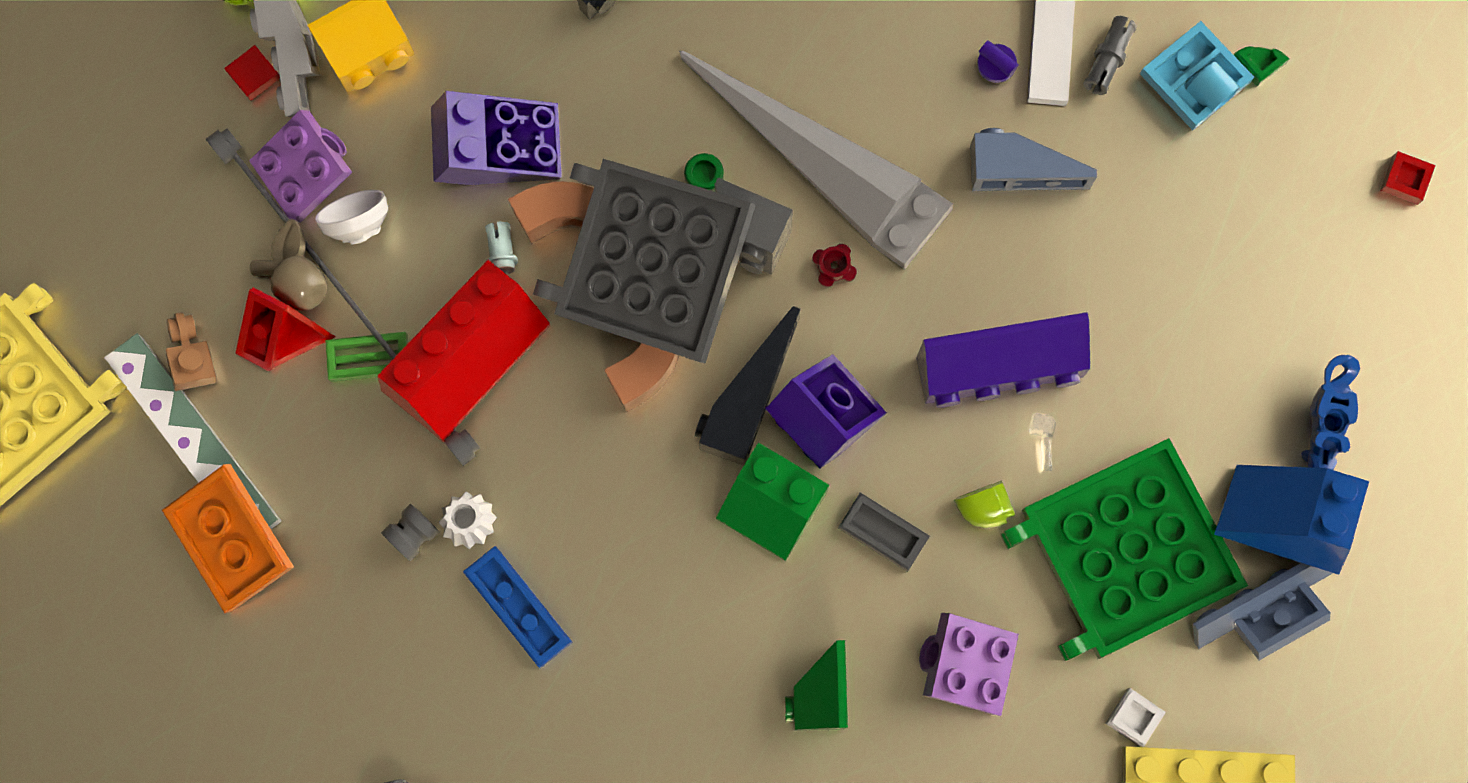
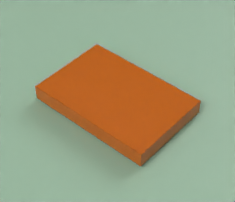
M223 464L162 509V512L224 613L234 611L294 568L231 464Z

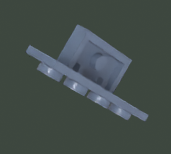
M1300 563L1289 570L1281 569L1275 572L1263 585L1254 590L1245 589L1238 593L1231 603L1218 610L1210 609L1200 615L1197 621L1193 623L1195 645L1200 649L1235 629L1258 660L1265 658L1330 621L1331 612L1312 591L1310 586L1333 573L1304 563Z

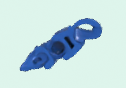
M1338 355L1329 361L1324 370V384L1321 385L1313 398L1310 407L1312 424L1310 450H1304L1301 453L1302 459L1308 462L1309 468H1328L1334 470L1337 464L1336 455L1338 453H1346L1350 449V442L1345 437L1348 426L1357 421L1358 400L1357 394L1350 389L1349 385L1360 371L1359 361L1351 355ZM1337 365H1342L1344 371L1330 381L1334 368Z

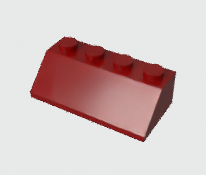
M487 260L377 375L381 391L443 442L550 327V322L517 282L491 261Z

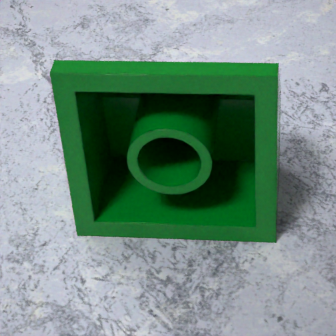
M758 442L738 474L716 520L786 561L826 496L829 484Z

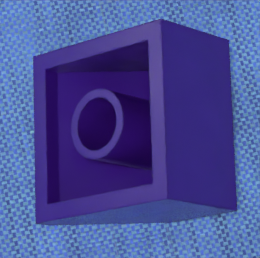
M834 354L791 379L765 408L775 419L778 426L790 435L803 450L806 457L812 460L819 469L841 455L887 413Z

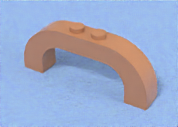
M549 182L528 188L509 198L508 201L532 244L560 229H581L594 188L575 182ZM641 343L631 355L605 369L607 379L626 412L649 400L665 385L677 364L679 355Z

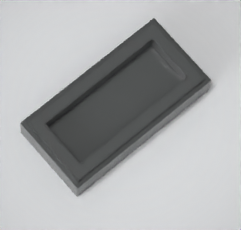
M861 492L838 527L844 533L906 572L909 571L930 537Z

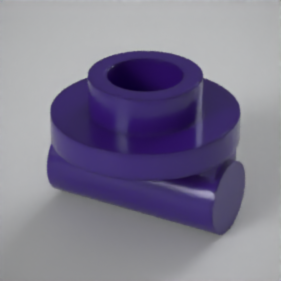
M987 40L979 50L980 54L977 60L978 71L983 78L990 82L1000 83L1008 80L1019 66L1014 52L1005 45L993 44Z

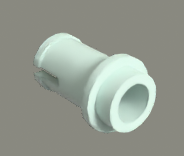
M499 221L497 222L498 230H495L494 223H490L485 227L490 256L487 260L491 261L504 273L511 274L515 271V265L518 263L517 256L513 255L510 232L511 224Z

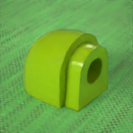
M1002 480L954 499L963 518L976 527L985 529L1008 524L1007 518L1015 516Z

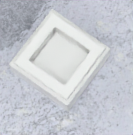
M1129 688L1105 724L1137 746L1144 747L1166 712Z

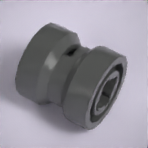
M410 503L402 511V518L399 520V523L389 524L381 534L405 558L412 561L419 554V547L425 541H431L440 531Z

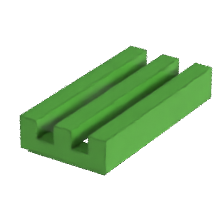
M406 332L380 334L388 345L398 344V350H393L396 355L408 343V334ZM373 335L325 340L328 380L331 382L377 377L388 364L337 370L336 366L392 360L386 351L336 356L335 350L380 346L381 344Z

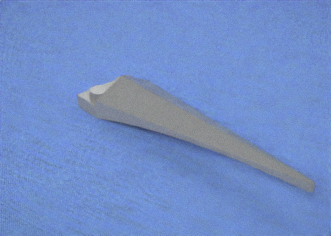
M679 51L681 60L772 144L872 247L903 269H906L953 210V203L923 184L919 177L685 51Z

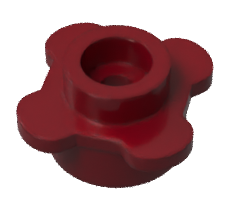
M838 244L837 246H832L825 250L818 249L814 252L812 261L818 266L820 273L818 282L822 286L831 287L834 282L841 280L850 282L856 277L857 270L851 265V250L847 245ZM836 262L838 267L833 269L831 263Z

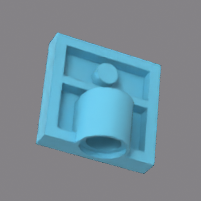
M1202 21L1198 22L1153 59L1140 72V75L1192 131L1254 79V76Z

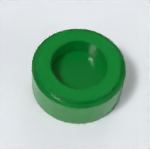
M701 153L691 157L684 169L685 182L715 192L717 178L724 180L722 163L717 157L708 153Z

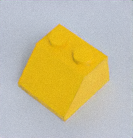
M351 0L307 25L347 93L353 89L359 90L367 87L374 81L376 76L387 70L399 69L408 62L410 57L415 55L386 0Z

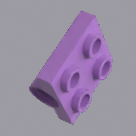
M299 110L249 160L287 217L296 220L298 223H301L352 173L343 160L347 153L344 143L332 131L321 128L311 112L307 110Z
M941 613L936 635L929 636L920 651V667L922 671L928 673L923 696L1001 716L1019 634L951 613Z

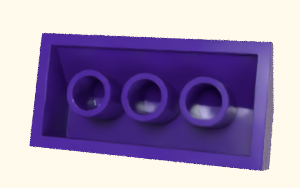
M1088 312L924 339L916 359L925 404L936 402L937 408H944L960 404V398L976 396L977 401H986L1000 397V391L1016 389V394H1028L1039 391L1042 384L1055 382L1057 388L1079 384L1081 382L1080 378H1083L1090 370Z

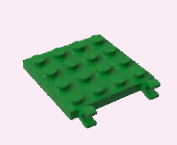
M1170 438L1023 508L1022 512L1027 521L1001 534L1007 549L1035 536L1084 631L1083 634L1057 646L1064 661L1070 660L1092 648L1098 659L1103 658L1248 586L1223 537L1214 535L1217 526Z

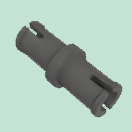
M1125 16L1114 17L1104 42L1099 44L1095 50L1094 56L1096 60L1083 83L1088 91L1093 84H1096L1092 92L1094 94L1105 95L1107 93L1116 69L1121 67L1126 59L1125 50L1137 29V25L1131 20L1127 28L1124 27L1128 20Z

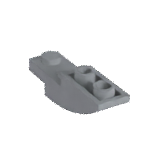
M254 0L255 8L250 10L253 31L255 33L258 32L260 39L275 41L276 45L271 48V58L274 69L276 71L279 70L281 86H278L276 90L279 108L284 110L285 117H293L299 110L310 111L306 77L318 76L321 73L315 45L303 12L296 0Z

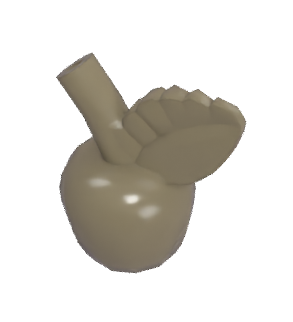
M289 219L273 238L274 242L271 245L273 261L253 260L250 264V272L253 276H271V291L281 302L296 310H312L324 300L327 293V281L321 270L311 260L303 257L306 250L303 230L296 220Z

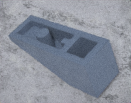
M987 128L981 130L980 133H975L970 145L972 191L1090 190L1097 178V169L1015 132L1004 133V130L1000 128Z

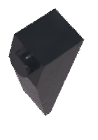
M793 306L716 400L709 416L706 414L701 415L694 437L700 438L699 449L701 451L743 466L745 465L800 318V308Z

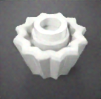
M465 492L461 497L452 496L450 504L442 507L443 517L439 524L444 528L443 537L451 539L454 547L463 544L470 549L475 543L484 544L486 536L494 533L492 524L497 518L491 512L492 503L484 502L481 494L472 496Z

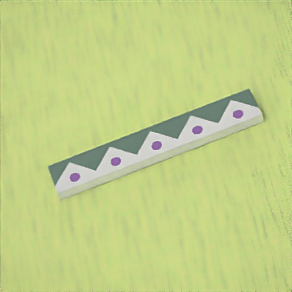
M136 333L104 357L198 483L223 464H231L270 529L282 522L184 391L174 390L171 374L141 335Z

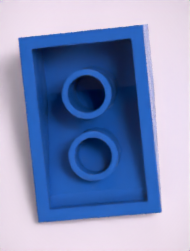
M1237 465L1214 535L1339 575L1351 550L1369 481L1328 468Z

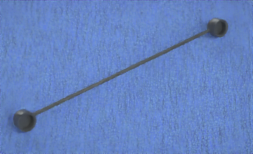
M228 128L222 132L217 130L207 137L206 141L221 160L227 164L234 159L283 222L286 223L289 220L288 217L237 154L236 151L242 148V146ZM305 240L306 251L393 360L396 357L394 351ZM454 429L451 435L444 440V443L463 466L476 457L474 452L480 448L466 429L460 433Z

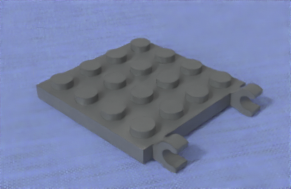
M603 159L600 170L574 163L570 179L592 186L594 190L563 287L537 279L533 295L557 302L555 315L688 359L706 363L756 205Z

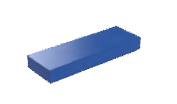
M496 546L463 571L540 669L573 643Z

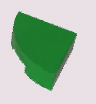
M1248 46L1234 53V56L1254 76L1252 82L1256 86L1263 83L1290 60L1283 52L1274 48L1270 50Z

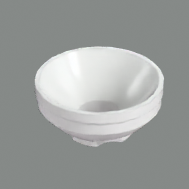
M364 190L331 202L317 213L315 220L323 234L336 240H342L343 243L348 242L353 245L364 242L380 232V226L387 215L389 206L383 191Z

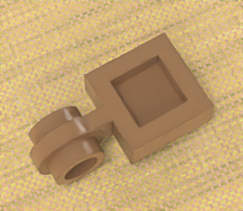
M183 312L175 313L174 318L167 319V328L171 343L179 342L180 346L166 348V359L174 390L179 391L216 383V374L207 341L190 344L189 339L197 337L192 315L184 316Z

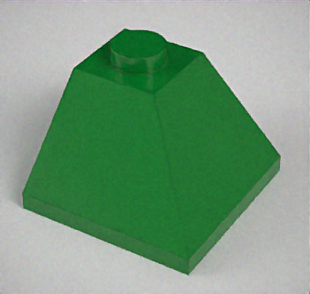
M836 640L793 687V696H785V721L794 722V731L844 730L848 728L845 640Z

